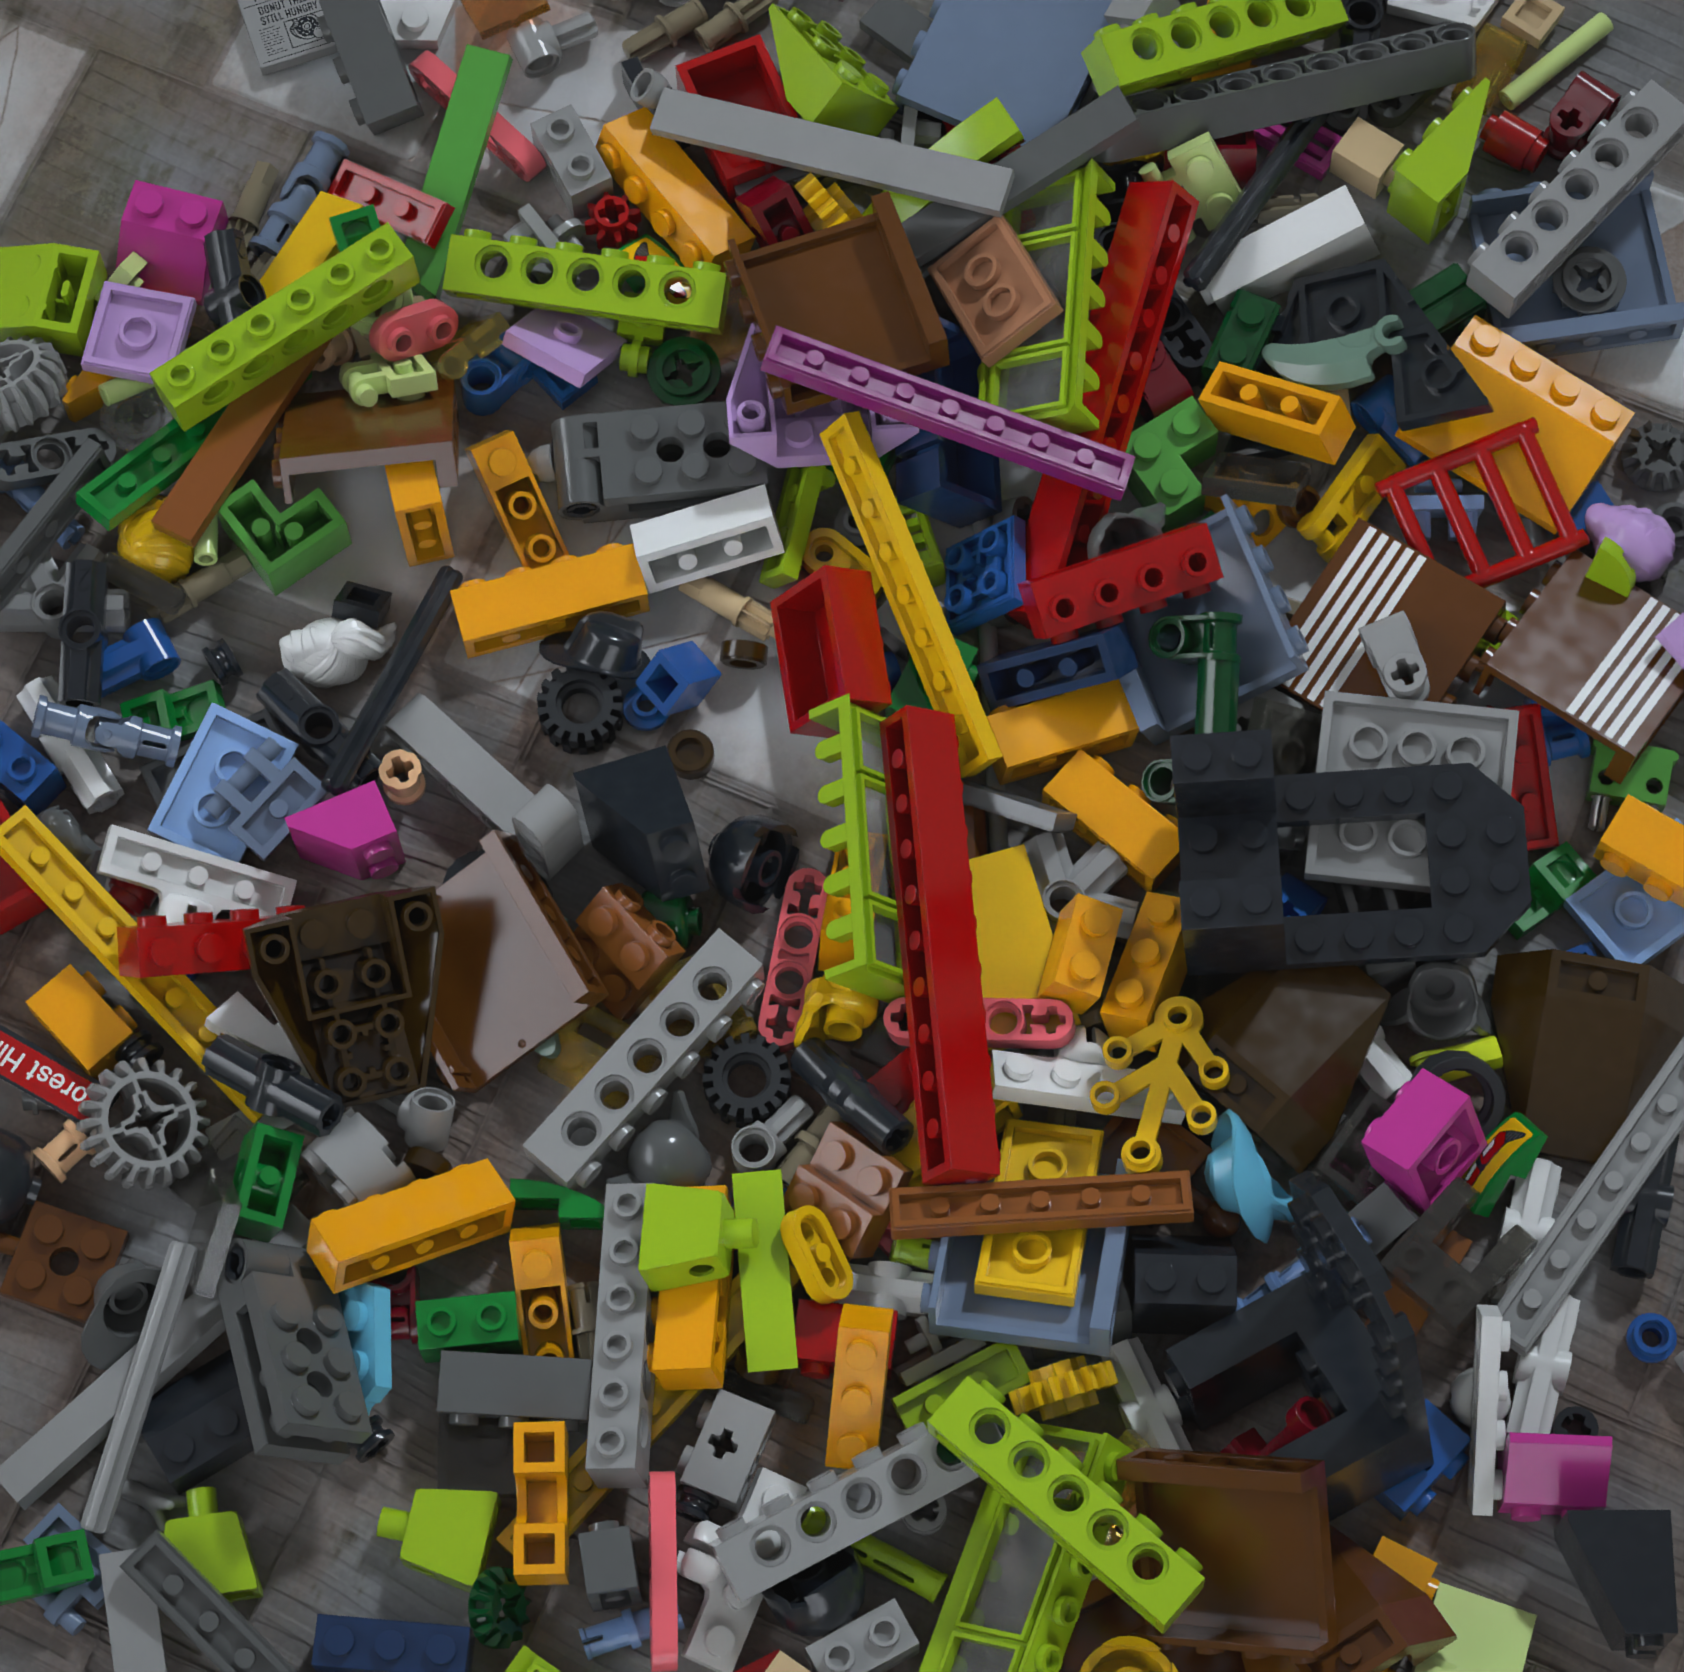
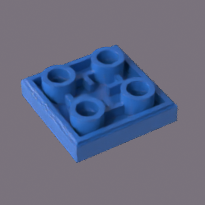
M1013 515L946 548L944 559L946 566V596L944 605L946 608V621L952 634L959 636L1024 605L1017 584L1026 581L1025 520Z

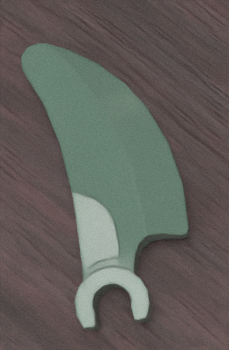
M1391 314L1384 316L1371 328L1338 338L1292 345L1271 343L1265 345L1262 349V356L1272 370L1287 381L1317 390L1334 391L1354 388L1375 379L1372 371L1374 360L1385 352L1392 355L1400 354L1407 350V344L1402 336L1388 339L1391 332L1404 328L1399 316Z

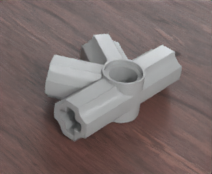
M79 543L66 560V562H72L76 559L107 563L109 566V576L115 569L112 560L88 543ZM50 551L46 553L21 585L22 589L17 590L0 612V632H45L51 638L61 639L58 626L60 619L63 617V611L57 615L48 614L53 608L64 604L66 562L59 570ZM108 589L106 631L125 633L128 627H130L132 614L129 591L127 589ZM85 625L79 627L74 634L77 632H94L95 629L93 626Z
M1062 832L1039 834L1023 843L1053 936L1060 913L1052 909L1050 904L1057 899L1071 901L1077 893L1123 909L1115 942L1127 944L1134 925L1139 902L1107 894L1128 872V867L1112 848L1097 841L1072 865Z

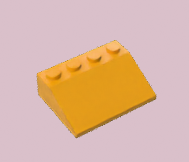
M1474 315L1451 347V350L1494 408V412L1402 431L1399 427L1395 436L1426 456L1433 458L1512 424L1534 417L1538 422L1539 433L1535 435L1571 513L1617 446L1635 412L1477 315ZM1516 443L1492 453L1517 512L1555 535L1557 533L1556 527L1519 444ZM1474 461L1451 470L1488 493Z

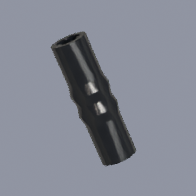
M809 1038L796 1048L790 1060L791 1068L822 1096L829 1107L836 1110L844 1121L854 1126L882 1154L886 1156L895 1155L908 1145L914 1133L913 1124L880 1094L876 1086L866 1081L861 1072L848 1065L820 1038Z

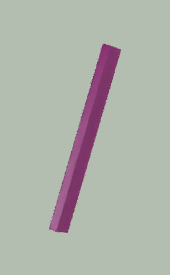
M777 325L760 368L761 371L1118 501H1121L1136 458V456Z

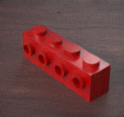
M1192 523L1020 582L1017 585L1034 638H1050L1052 645L1079 637L1078 628L1095 623L1096 629H1102L1124 621L1122 613L1139 608L1140 614H1145L1168 606L1166 598L1182 592L1184 599L1205 594L1211 591L1210 582L1224 578L1207 523Z
M305 905L275 907L276 915L305 908ZM258 908L230 910V919L213 920V912L183 913L184 922L167 923L166 915L137 917V925L117 927L119 976L146 978L250 969L242 929L275 915L259 916Z

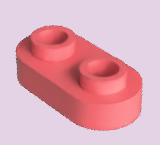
M439 299L421 301L386 312L378 317L370 329L369 342L372 349L388 361L395 362L448 344L457 332L459 325L458 315L454 309Z

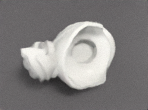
M331 617L315 620L302 630H291L289 635L279 640L284 668H287L297 679H302L319 688H330L357 680L363 674L368 660L375 661L387 653L395 641L397 625L393 622L377 629H372L355 618H349L344 621Z

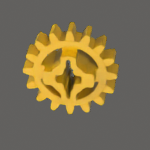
M810 172L794 185L795 189L808 203L803 211L815 231L863 217L861 212L835 182L825 189Z
M1082 1355L1028 1372L1031 1384L1008 1392L1015 1416H1019L1021 1413L1028 1414L1040 1411L1042 1421H1046L1099 1404L1096 1392L1117 1385L1119 1382L1111 1360L1087 1366L1085 1357Z

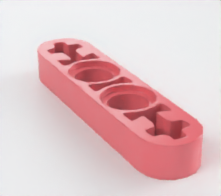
M425 50L408 65V69L419 86L447 110L457 74L435 54ZM497 112L486 147L518 177L526 182H530L546 168L545 159L524 135Z
M802 868L795 871L786 883L758 1020L759 1035L766 1037L767 1044L771 1045L772 1042L780 1047V1052H787L795 1047V1030L802 1014L805 989L814 978L820 948L821 925L827 893L823 889L826 877L820 871L813 868ZM807 882L813 883L815 892L820 893V895L815 894L811 896L808 907L809 915L800 913L801 895L800 892L795 891V889H803ZM794 926H803L811 931L813 938L806 947L795 949L786 943L784 939L786 932ZM786 971L798 973L804 981L802 988L794 994H785L779 991L775 982L781 973ZM771 1001H774V1002L777 1003V1004H774V1005H770V1004H771ZM779 1004L788 1007L787 1026L793 1029V1032H784L782 1039L774 1038L773 1029L767 1027L768 1025L773 1026L777 1024L780 1012ZM799 1006V1009L796 1010L792 1007Z
M901 997L890 1002L886 1007L883 1021L892 1041L898 1045L910 1047L908 1031H901L899 1023L895 1022L903 1020L904 1013H906L905 997ZM983 998V1005L986 1010L985 1025L988 1048L1058 1049L1069 1044L1075 1035L1076 1025L1073 1013L1069 1006L1060 1000ZM1003 1012L1012 1013L1018 1020L1013 1031L1002 1035L991 1030V1021L997 1014ZM1026 1013H1031L1032 1021L1035 1023L1030 1024L1032 1034H1026ZM1050 1015H1058L1060 1023L1065 1025H1058L1056 1033H1047L1045 1025L1042 1024L1049 1022Z
M649 1471L651 1672H671L678 1669L675 1471Z

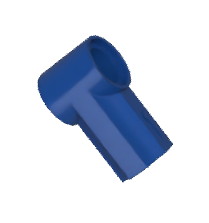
M1386 374L1350 403L1352 413L1359 424L1370 434H1380L1410 467L1431 459L1395 436L1399 426L1396 421L1393 375Z
M150 618L134 624L125 631L122 640L108 646L104 651L101 698L140 679L145 681L158 680L169 675L179 667L181 659L160 619Z

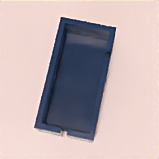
M939 317L948 340L950 365L916 376L978 399L979 382L977 369L981 364V359L963 330L960 331L959 325ZM920 428L919 433L894 448L895 456L902 460V462L896 464L898 504L959 529L1002 512L999 457Z

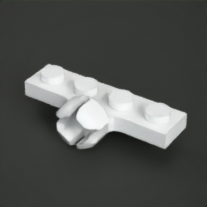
M113 824L108 828L96 870L97 874L153 890L159 897L156 915H166L167 923L184 922L183 913L213 912V920L216 919L220 912L230 913V910L258 908L259 916L276 915L275 907L291 905L297 883L295 879Z
M1084 1025L1076 1026L1075 1035L1069 1044L1062 1048L1053 1049L1054 1057L992 1050L990 1054L993 1099L1097 1113L1093 1109L1090 1100V1090L1093 1085L1100 1081L1115 1083L1136 1069L1114 1070L1108 1067L1104 1061L1102 1048L1109 1037L1099 1028L1093 1027L1091 1030L1093 1042H1087ZM1112 1050V1051L1110 1052V1054H1109V1056L1112 1057V1058H1113V1050ZM1149 1087L1122 1102L1118 1110L1109 1115L1141 1119ZM1170 1090L1162 1122L1181 1125L1186 1113ZM1110 1092L1101 1093L1097 1097V1101L1103 1104L1109 1103L1113 1100L1114 1095Z
M1477 1305L1474 1367L1468 1368L1456 1377L1451 1384L1450 1392L1452 1397L1449 1400L1450 1407L1457 1420L1470 1430V1438L1472 1440L1469 1450L1467 1503L1472 1515L1493 1516V1500L1502 1499L1503 1472L1501 1469H1495L1496 1451H1504L1506 1429L1504 1419L1508 1415L1511 1405L1507 1371L1500 1370L1501 1351L1509 1352L1510 1321H1502L1503 1317L1497 1305Z
M758 1468L737 1518L743 1517L745 1523H748L764 1514L761 1506L785 1493H788L792 1500L805 1493L807 1487L767 1468ZM705 1520L695 1523L683 1540L684 1543L696 1549L688 1548L686 1553L679 1550L677 1557V1571L679 1575L700 1584L704 1589V1600L681 1656L716 1672H733L763 1595L761 1592L742 1603L735 1597L708 1544L719 1538L715 1531L721 1526ZM773 1530L762 1532L755 1542L756 1553L761 1558L774 1556L781 1546L780 1536Z

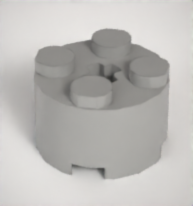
M352 1108L343 1113L341 1121L332 1129L329 1135L317 1136L300 1154L314 1171L312 1175L330 1195L336 1193L344 1201V1207L364 1201L371 1195H382L405 1187L416 1180L414 1174L404 1161L399 1165L394 1162L396 1157L387 1146L389 1144L388 1141L359 1112L355 1113Z

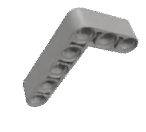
M418 693L384 725L386 732L401 749L414 753L420 760L421 767L491 831L494 829L515 834L538 874L546 880L550 881L584 847L577 811L560 791L552 785L546 784L534 795L426 696Z

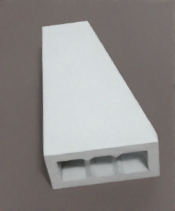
M1346 185L1240 239L1206 289L1200 291L1207 306L1215 302L1224 316L1230 311V305L1238 289H1243L1268 299L1289 291L1295 278L1356 265L1376 257L1380 252Z

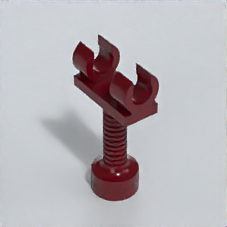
M1310 1396L1302 1397L1287 1411L1285 1417L1287 1426L1268 1444L1253 1427L1235 1437L1219 1453L1267 1456L1331 1420L1330 1413L1326 1406L1318 1399Z

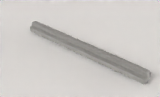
M172 1241L169 1244L82 1516L81 1527L85 1530L101 1535L107 1534L110 1531L198 1255V1249L193 1245L180 1241Z

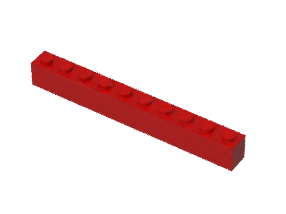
M1174 180L1129 182L1108 251V265L1103 269L1098 286L1104 293L1105 306L1091 310L1088 319L1102 336V347L1086 351L1085 362L1097 373L1100 387L1096 391L1083 393L1082 404L1099 420V429L1076 433V435L1125 453L1199 206V201ZM1042 473L1026 526V580L1087 560L1089 535L1093 527L1108 514L1112 498ZM1024 605L1005 613L1026 628L1031 629Z
M906 705L881 721L879 725L922 1183L930 1185L983 1183L1001 1175V1156L997 1144L995 1125L996 1106L992 1095L991 1058L988 1053L985 1025L986 1010L983 1005L981 985L982 967L978 955L977 919L974 914L972 895L973 877L969 865L968 829L965 824L962 796L963 782L960 776L958 756L959 739L956 735L954 714Z

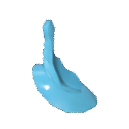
M1228 1109L1217 1118L1218 1123L1211 1141L1212 1152L1207 1156L1204 1171L1205 1180L1217 1204L1224 1211L1240 1214L1251 1234L1267 1244L1274 1220H1287L1289 1223L1295 1222L1287 1206V1203L1293 1199L1270 1176L1262 1157L1258 1154L1251 1133L1240 1117L1234 1111Z

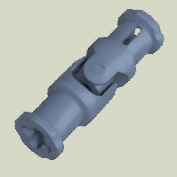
M316 131L311 138L313 143L303 162H297L281 189L279 195L281 200L272 203L267 211L269 219L260 234L253 236L248 243L251 251L259 257L263 252L277 256L319 192H328L332 184L330 180L340 161L347 159L350 155L347 145L334 135L323 131Z
M40 695L30 737L38 738L41 734L70 740L71 746L104 753L114 752V748H116L124 758L133 759L136 755L164 761L165 767L173 768L181 741L182 726L175 725L172 729L143 723L142 717L129 716L122 719L120 715L113 711L80 704L77 708L49 702L47 696ZM100 716L94 726V742H90L85 737L87 725L93 717Z

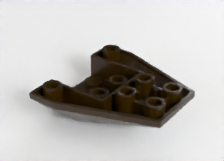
M435 886L381 891L280 913L242 929L252 978L312 1081L342 1096V1104L345 1108L426 1087L444 943V929Z
M1556 949L1503 954L1496 957L1490 1008L1496 1038L1503 1057L1502 1069L1511 1114L1514 1112L1523 1114L1548 1136L1539 1155L1595 1165L1684 1037V984L1650 965Z
M1357 965L1249 972L1197 1003L1202 1010L1204 1018L1200 1035L1214 1056H1219L1227 1062L1230 1073L1227 1085L1218 1090L1206 1088L1201 1083L1198 1065L1184 1046H1182L1178 1065L1189 1081L1192 1080L1226 1110L1231 1109L1234 1111L1244 1125L1261 1139L1264 1146L1297 1174H1301L1333 1139L1392 995ZM1181 1013L1174 1021V1024L1183 1023L1187 1016ZM1161 1043L1158 1047L1157 1052H1154L1157 1055L1159 1054ZM1212 1067L1207 1070L1205 1075L1215 1079L1222 1075L1223 1070L1218 1067Z

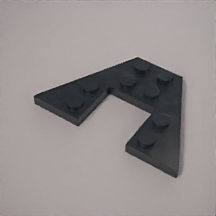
M1384 258L1295 278L1287 296V306L1279 314L1272 330L1275 334L1272 343L1292 345L1338 338L1371 328L1384 316L1391 314L1399 316L1404 328L1391 332L1388 339L1402 336L1407 344V350L1400 354L1392 355L1396 421L1402 431L1494 412V408L1487 397L1474 382L1465 367ZM1264 358L1259 359L1255 369L1256 372L1283 379L1272 370ZM1231 434L1224 452L1218 453L1217 462L1222 469H1227L1295 453Z

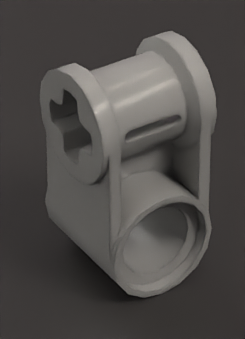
M1402 610L1358 628L1368 658L1373 668H1376L1388 697L1426 701L1430 693L1426 663L1420 653L1417 639L1405 612ZM1408 676L1413 683L1405 685L1401 678Z

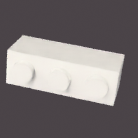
M765 484L630 525L636 558L649 594L785 553L777 519Z

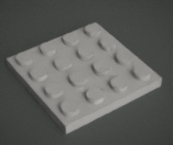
M1325 691L1316 773L1472 763L1511 795L1519 711ZM1425 818L1311 825L1304 879L1430 893Z

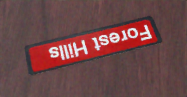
M0 1024V1079L77 1123L89 1118L78 1111V1106L84 1100H91L85 1090L91 1083L100 1084L99 1080ZM119 1092L114 1096L109 1111L118 1100Z

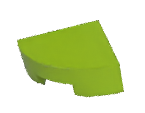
M1605 536L1585 577L1628 598L1636 582L1635 570L1630 568L1622 556L1624 550Z

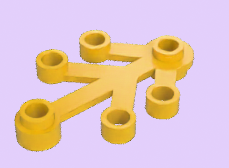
M1175 996L1166 999L1157 1007L1154 1014V1023L1128 1038L1113 1036L1107 1039L1103 1045L1102 1052L1107 1066L1114 1070H1123L1132 1063L1134 1056L1161 1043L1158 1058L1115 1083L1100 1081L1093 1085L1090 1090V1100L1093 1109L1099 1114L1109 1115L1116 1112L1122 1102L1149 1087L1136 1136L1127 1140L1121 1151L1123 1166L1128 1174L1160 1171L1163 1157L1161 1148L1156 1140L1170 1090L1185 1111L1188 1126L1192 1132L1198 1135H1207L1214 1131L1217 1126L1218 1119L1214 1106L1207 1101L1201 1100L1178 1065L1182 1046H1184L1198 1065L1201 1083L1206 1088L1211 1090L1221 1089L1227 1085L1230 1079L1227 1062L1219 1056H1214L1200 1035L1204 1024L1203 1013L1200 1006L1188 997ZM1177 1013H1183L1187 1016L1186 1020L1180 1024L1172 1023L1170 1018ZM1121 1047L1127 1050L1122 1058L1115 1059L1109 1056L1114 1048ZM1212 1067H1218L1223 1070L1222 1075L1215 1079L1207 1077L1205 1073ZM1104 1092H1110L1114 1095L1113 1100L1105 1104L1099 1103L1097 1097ZM1200 1112H1206L1211 1116L1210 1120L1204 1124L1194 1122L1193 1118ZM1145 1147L1150 1150L1146 1158L1136 1159L1132 1156L1133 1151L1137 1148Z

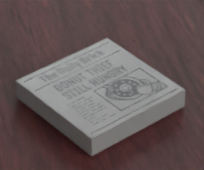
M237 0L263 76L338 53L335 42H326L318 24L317 17L324 15L319 0Z

